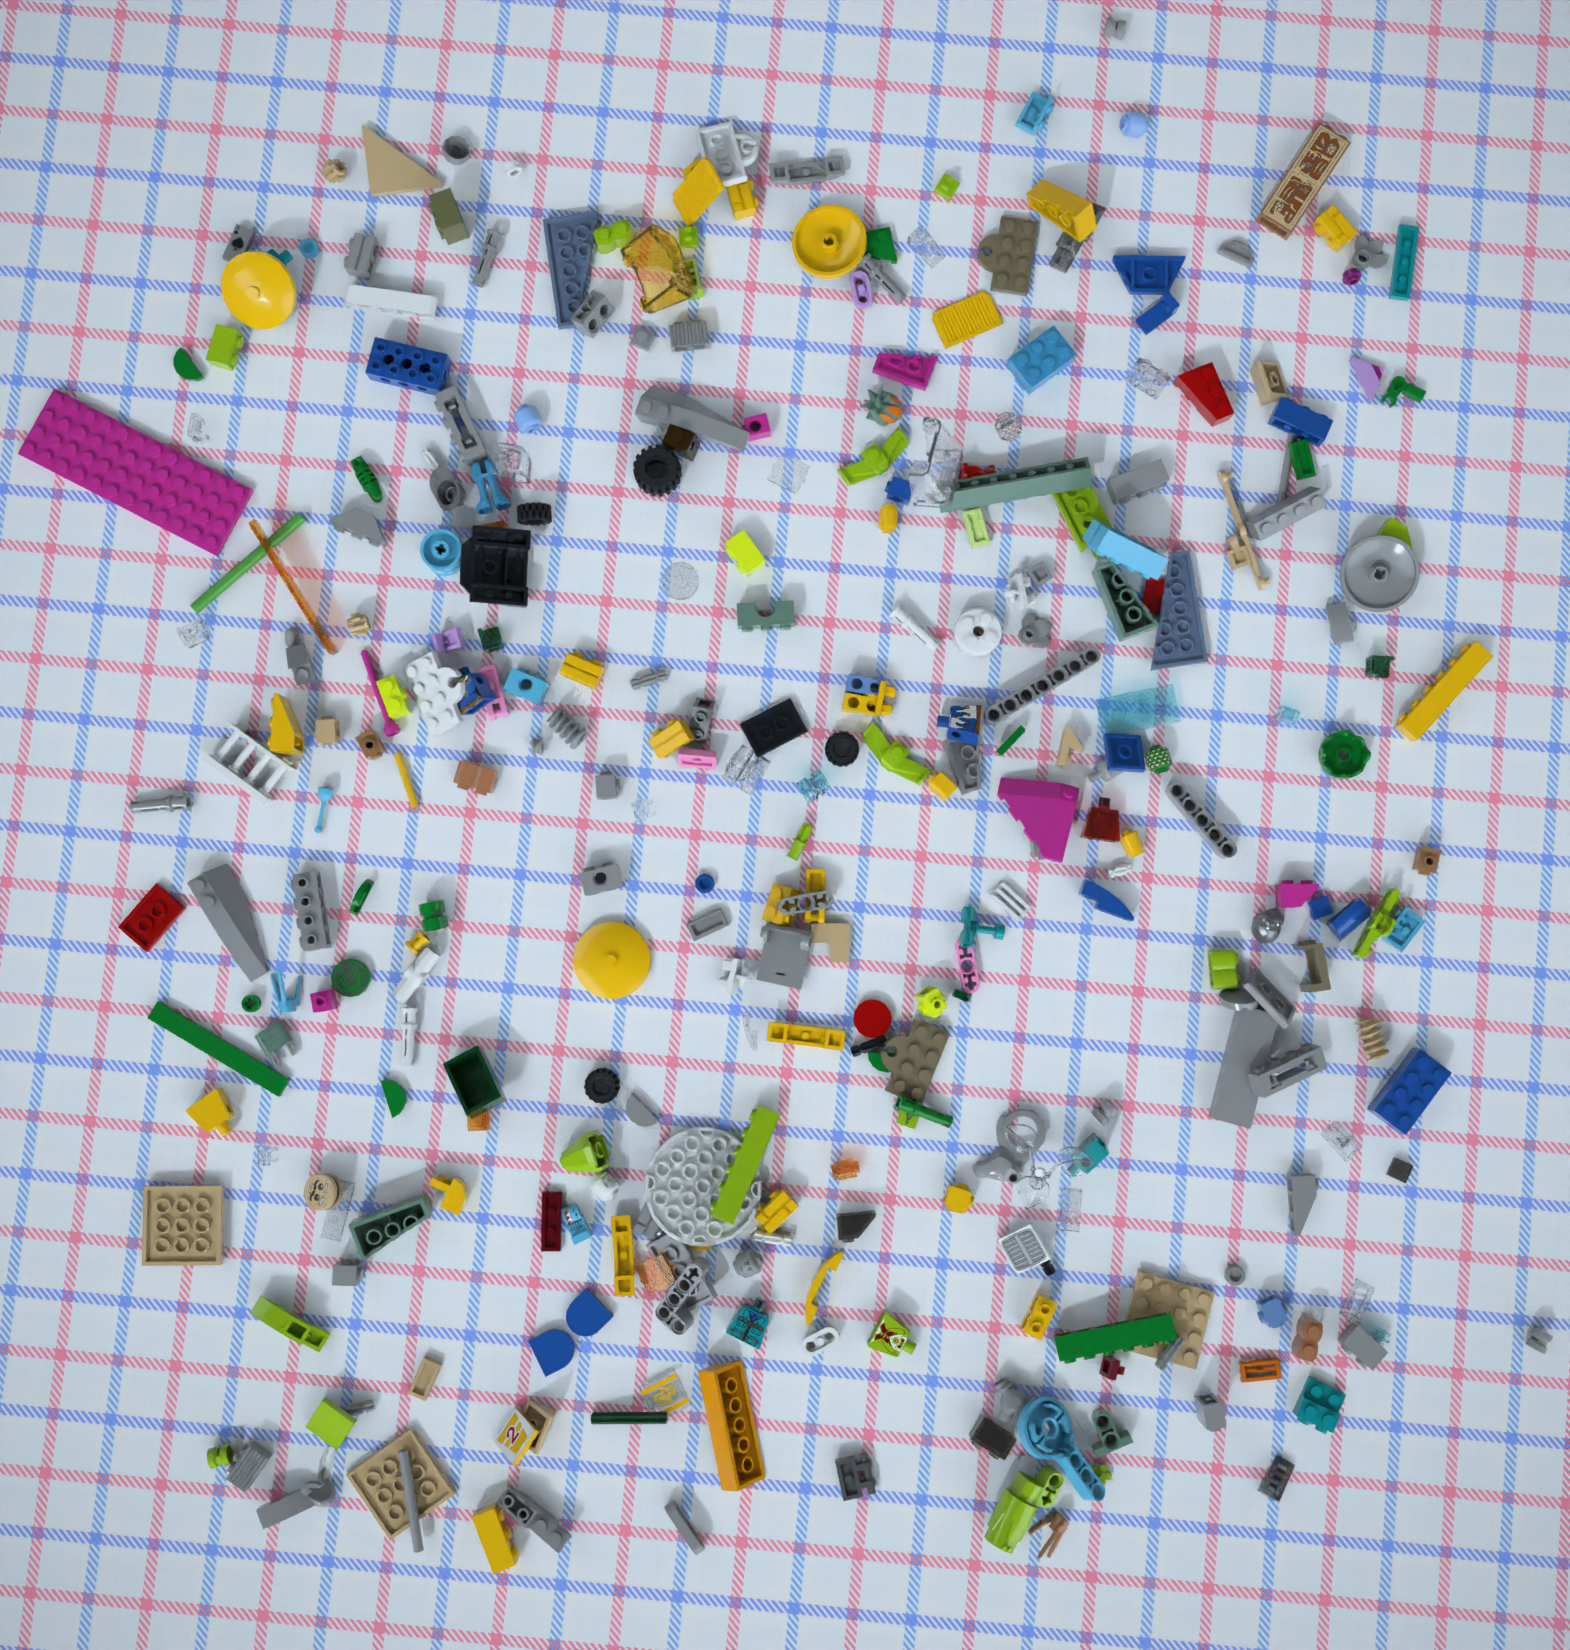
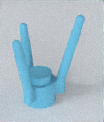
M278 969L280 993L274 975L271 974L270 978L280 1013L296 1011L295 1006L299 1005L302 976H298L295 998L293 999V996L285 995L281 970Z

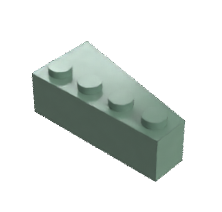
M1111 561L1098 566L1091 572L1119 642L1151 631L1159 625L1156 619L1154 620L1149 613L1148 608L1138 598L1135 590L1127 583L1126 578L1114 562Z
M427 1192L351 1221L348 1226L362 1262L430 1217L433 1208Z

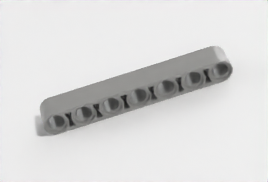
M1088 647L990 706L984 713L985 722L989 725L998 724L1094 666L1100 659V651L1095 647ZM1086 653H1092L1095 660L1089 661ZM1070 663H1077L1079 669L1077 671L1072 670ZM1055 672L1062 674L1063 679L1061 681L1054 678ZM1044 682L1046 690H1040L1037 683ZM1024 691L1028 692L1030 700H1024L1021 697V693ZM1005 702H1012L1014 709L1008 710L1005 707ZM995 711L998 714V719H990L989 712Z

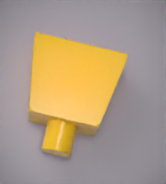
M222 1087L214 1089L185 1110L207 1133L217 1129L222 1137L233 1131L227 1121L234 1117L235 1113Z

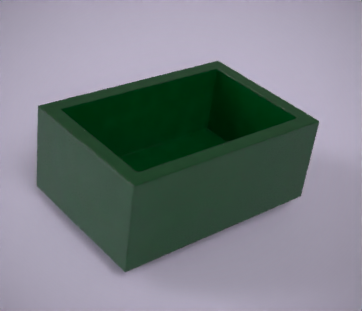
M478 1045L443 1063L466 1116L473 1119L507 1101L484 1049Z

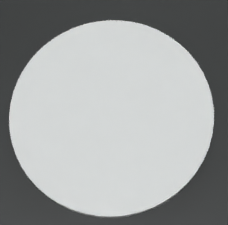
M712 1127L690 1128L668 1138L654 1153L645 1175V1200L652 1218L667 1235L691 1246H713L737 1236L753 1219L762 1191L759 1167L733 1226L711 1217L712 1211H709L713 1200H718L720 1193L717 1191L721 1182H726L728 1175L725 1172L729 1163L733 1164L736 1159L733 1154L737 1144L742 1145V1141L737 1137Z

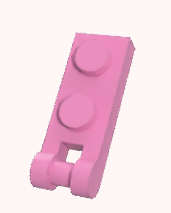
M496 665L477 669V673L484 675L496 695V699L486 705L490 721L496 720V717L509 716ZM500 704L501 709L494 710L493 705Z

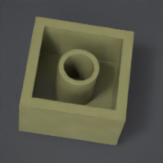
M448 188L429 195L431 203H428V206L442 240L446 239L448 245L469 238L451 189Z

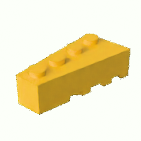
M1044 179L1026 193L1029 207L1078 242H1082L1097 228L1092 202Z

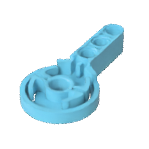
M1036 1397L1028 1401L1021 1410L1018 1420V1433L1025 1450L1037 1459L1055 1460L1083 1500H1103L1105 1497V1487L1079 1449L1074 1445L1075 1434H1072L1071 1420L1063 1404L1052 1397ZM1046 1421L1049 1425V1432L1047 1435L1044 1432V1423Z

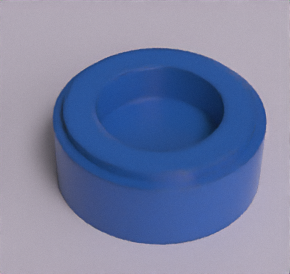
M708 874L698 876L695 881L696 889L701 893L711 892L715 885L713 878Z

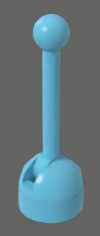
M318 788V797L322 800L318 824L314 829L316 833L322 832L321 824L325 803L333 797L334 789Z

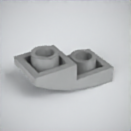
M1340 602L1326 605L1325 610L1330 623V632L1334 645L1354 641L1346 603Z

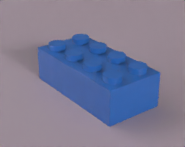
M1412 1048L1367 1110L1397 1133L1406 1135L1452 1072L1422 1049Z

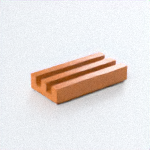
M1277 1357L1238 1361L1242 1383L1281 1379L1279 1358ZM1273 1363H1275L1274 1366H1265V1367H1256V1368H1247V1369H1245L1246 1366H1255V1365H1264V1364H1273ZM1276 1370L1275 1374H1265L1246 1377L1247 1373Z

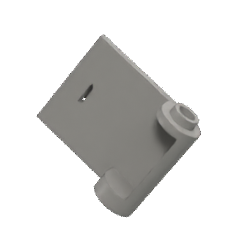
M767 923L766 926H762L760 937H763L764 946L756 980L802 989L813 932Z

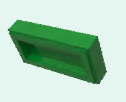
M1308 439L1289 443L1288 448L1296 480L1316 476Z

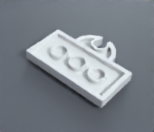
M731 121L695 130L702 158L705 156L707 159H710L724 186L746 182L747 175L744 167L752 164L758 156V147L755 139L745 134L735 135Z
M430 651L403 667L431 737H435L464 721L457 703L465 693V682L457 683L456 687H454L452 682L454 677L462 675L457 669L442 667L436 651Z

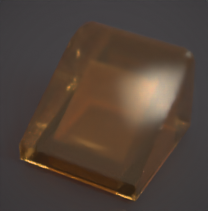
M489 1110L473 1119L467 1116L468 1131L490 1130Z

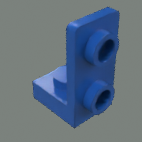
M1167 291L1162 295L1160 301L1138 317L1135 323L1145 335H1148L1173 316L1180 304Z

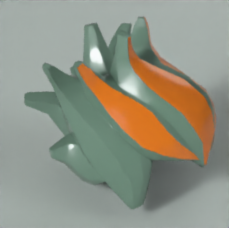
M881 385L877 394L868 389L870 400L865 399L866 403L860 405V407L869 410L866 416L867 419L873 420L884 427L889 423L898 421L902 417L903 411L902 403L897 396L884 391V385Z

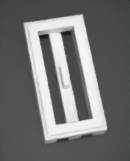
M1004 882L990 895L1017 922L1031 909ZM1002 888L1005 889V890H1006L1014 899H1016L1025 909L1022 910V909H1021L1016 903H1014L1005 893H1003V892L1001 891V889H1002ZM998 893L1020 914L1017 916L995 895Z

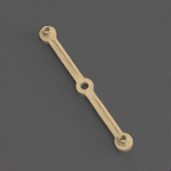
M1224 470L1218 471V480L1222 485L1234 518L1236 533L1241 538L1243 546H1246L1251 560L1250 566L1255 577L1258 590H1263L1266 588V584L1271 583V580H1269V577L1263 578L1261 576L1247 537L1245 525L1242 523L1228 484V479L1233 478V474H1231V471L1227 473Z

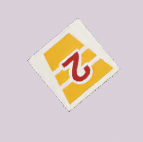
M515 1408L498 1433L494 1443L513 1465L518 1466L539 1431L520 1409Z

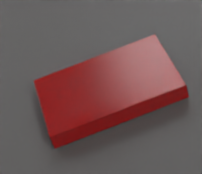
M156 883L118 928L143 950L149 952L186 910V907L161 885Z

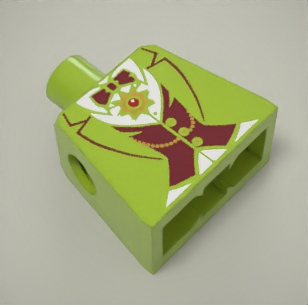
M885 1309L867 1341L869 1348L894 1357H898L901 1350L912 1354L917 1344L908 1339L911 1333L910 1330Z

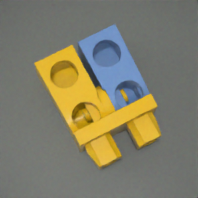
M849 673L841 712L878 718L880 715L890 716L893 705L883 703L884 697L894 698L896 687L887 685V681Z

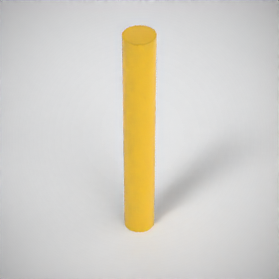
M401 752L396 753L394 757L412 809L417 808L419 804Z

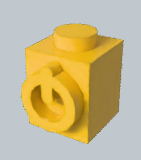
M948 1183L943 1203L946 1205L945 1208L960 1214L967 1211L968 1207L971 1208L974 1196H972L973 1192L968 1190L969 1186L958 1183L957 1186Z

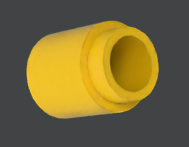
M883 504L879 510L878 528L882 530V533H893L894 530H897V506Z
M1132 829L1121 833L1122 837L1119 840L1126 855L1129 854L1130 858L1144 853V845L1137 830L1133 832Z

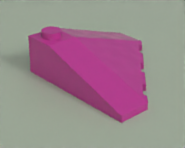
M1001 777L997 792L999 799H1005L1010 806L1008 808L1009 813L1015 821H1021L1025 827L1023 830L1031 843L1035 841L1041 849L1038 852L1041 857L1062 863L1080 788L1057 782Z

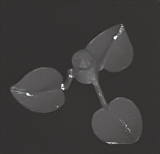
M1008 1124L1005 1127V1138L1012 1150L1017 1153H1024L1027 1149L1029 1150L1031 1176L1021 1178L1017 1184V1191L1025 1209L1040 1204L1049 1196L1050 1187L1046 1179L1050 1178L1059 1165H1061V1169L1065 1174L1078 1177L1086 1173L1094 1164L1092 1158L1085 1151L1076 1147H1065L1058 1153L1060 1161L1056 1162L1048 1172L1041 1167L1035 1168L1033 1149L1031 1148L1037 1143V1134L1034 1129L1024 1124Z

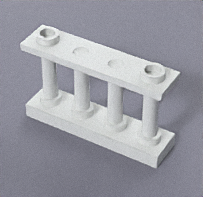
M229 723L227 726L233 729L234 732L217 754L212 756L206 753L202 760L263 805L269 806L273 799L268 797L270 795L269 791L286 769L295 772L296 769L291 766L293 762L284 756L281 759L246 733L247 729L241 724L237 723V725ZM240 736L244 737L249 741L248 745L233 765L227 767L223 764V758ZM254 748H259L264 752V755L249 775L242 778L238 775L240 772L239 768ZM270 758H273L280 765L265 785L257 789L253 786L255 778Z

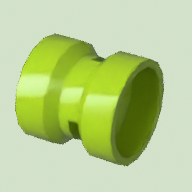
M230 1444L222 1445L221 1448L213 1447L207 1450V1462L211 1469L217 1468L221 1464H232L233 1450Z

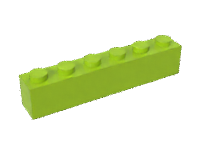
M758 1106L757 1110H752L749 1116L751 1124L749 1128L745 1126L741 1138L744 1139L742 1145L737 1144L733 1154L736 1159L733 1164L729 1163L725 1172L728 1175L726 1182H721L717 1191L720 1193L718 1200H713L709 1211H712L711 1217L731 1226L734 1225L780 1114L762 1106Z

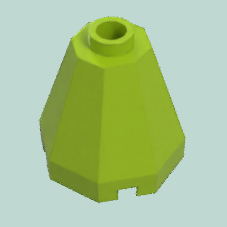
M597 1130L583 1135L561 1153V1166L570 1172H599L608 1168L610 1162L606 1163V1159L610 1158V1152L603 1136L598 1137L597 1134L599 1132Z

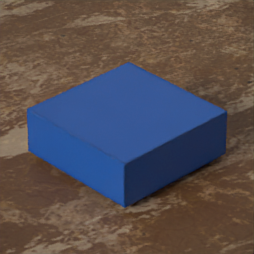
M1327 895L1307 902L1314 920L1333 914Z

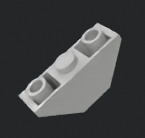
M354 508L332 517L329 521L334 526L333 529L338 532L345 533L347 531L352 533V537L358 540H362V538L367 539L369 544L376 547L380 545L387 546V541L378 520L370 513Z

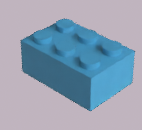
M1053 325L1011 356L1006 366L1028 395H1030L1072 364L1077 354Z

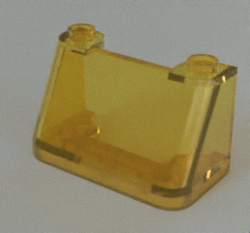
M654 223L620 250L623 256V263L628 268L631 267L636 271L645 296L640 298L639 303L643 312L652 314L688 300L697 294L677 240L672 234Z

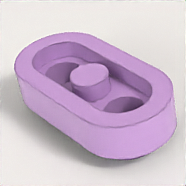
M856 271L850 278L853 302L857 308L867 309L872 304L869 277L864 271ZM860 280L862 284L858 285L856 281ZM864 298L866 302L862 303L860 299Z

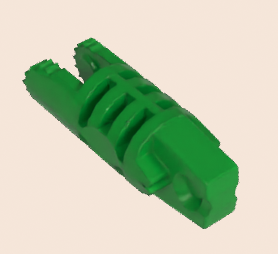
M361 456L351 460L355 476L363 490L368 492L373 502H382L383 496L379 487L380 483L371 468Z

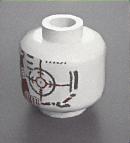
M599 1172L590 1182L591 1192L601 1201L613 1200L619 1193L617 1190L619 1182L609 1172Z

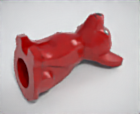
M965 462L961 463L956 469L955 480L996 473L995 466L989 465L986 469H982L978 466L968 465Z

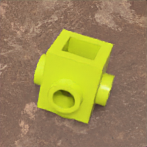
M929 985L914 995L918 1003L917 1008L922 1015L935 1018L941 1015L942 1011L947 1008L946 998L939 991L938 987Z

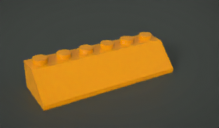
M742 1360L716 1364L698 1371L721 1489L725 1491H740L766 1478Z

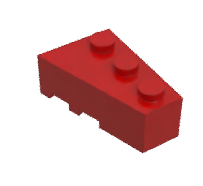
M1212 362L1180 374L1175 378L1173 382L1175 387H1178L1184 393V397L1193 403L1197 408L1196 410L1211 427L1228 421L1233 416V408Z

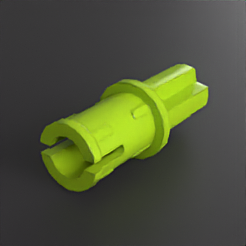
M807 823L802 824L796 838H793L794 842L786 856L798 861L804 846H807L806 842L813 829L811 825Z

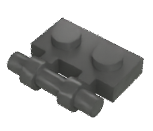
M867 1452L860 1454L861 1462L858 1463L855 1462L854 1455L835 1459L843 1501L863 1497L861 1490L863 1488H867L868 1494L876 1493V1480L872 1476V1462ZM863 1470L865 1479L859 1481L858 1471Z

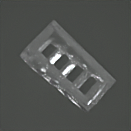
M920 225L908 236L907 242L931 268L946 257L945 253L923 225ZM926 241L927 243L921 247L920 245ZM928 248H933L928 253L925 252ZM936 252L938 255L931 260L930 257Z
M1356 1278L1339 1314L1361 1325L1375 1288ZM1361 1287L1367 1290L1366 1294L1360 1292L1358 1288ZM1356 1294L1363 1297V1300L1355 1298ZM1353 1301L1360 1304L1359 1308L1352 1305ZM1350 1309L1356 1311V1314H1351Z

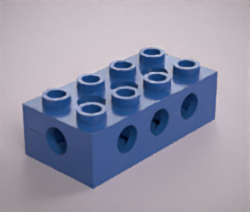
M375 337L365 373L372 381L434 395L445 390L452 361L449 355Z

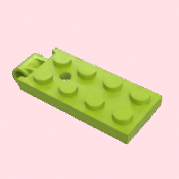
M1092 487L1051 494L1081 553L1088 548L1086 546L1088 543L1082 539L1088 529L1085 527V522L1091 523L1094 518L1112 527ZM1091 550V552H1092V554H1093V556H1094L1095 559H1098V558L1101 557V556L1097 555L1096 553H1094L1093 550Z

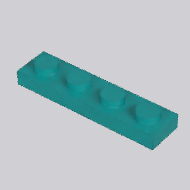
M1404 224L1398 226L1389 299L1402 301L1410 299L1419 231L1418 226Z

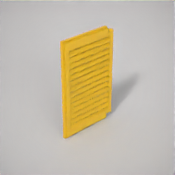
M705 156L672 194L674 196L673 201L687 226H692L725 188L712 162Z
M985 290L932 313L934 316L932 321L945 349L1003 324L990 294L986 295Z

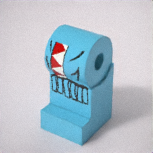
M576 1203L562 1210L564 1221L570 1231L574 1245L592 1236L586 1219Z

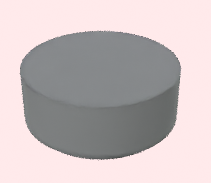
M1230 1265L1224 1271V1278L1229 1284L1238 1286L1244 1282L1245 1272L1237 1265Z

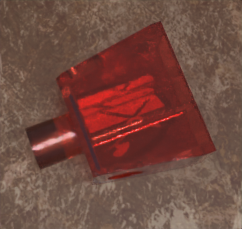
M1099 797L1098 808L1090 807L1088 809L1080 838L1112 843L1120 842L1118 810L1109 809L1110 798Z

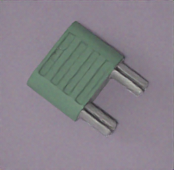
M281 1020L254 1036L264 1054L270 1057L274 1066H278L281 1063L275 1053L280 1048L286 1046L291 1056L297 1054V1050L292 1044L293 1039Z

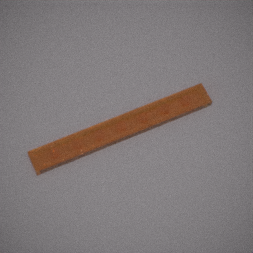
M253 519L249 522V526L326 651L331 655L338 653L337 648L258 521Z

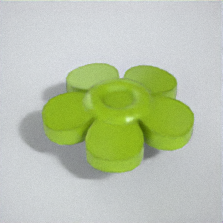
M1100 1464L1099 1469L1096 1465L1091 1467L1103 1485L1106 1484L1105 1479L1110 1480L1112 1478L1111 1472L1107 1471V1465Z

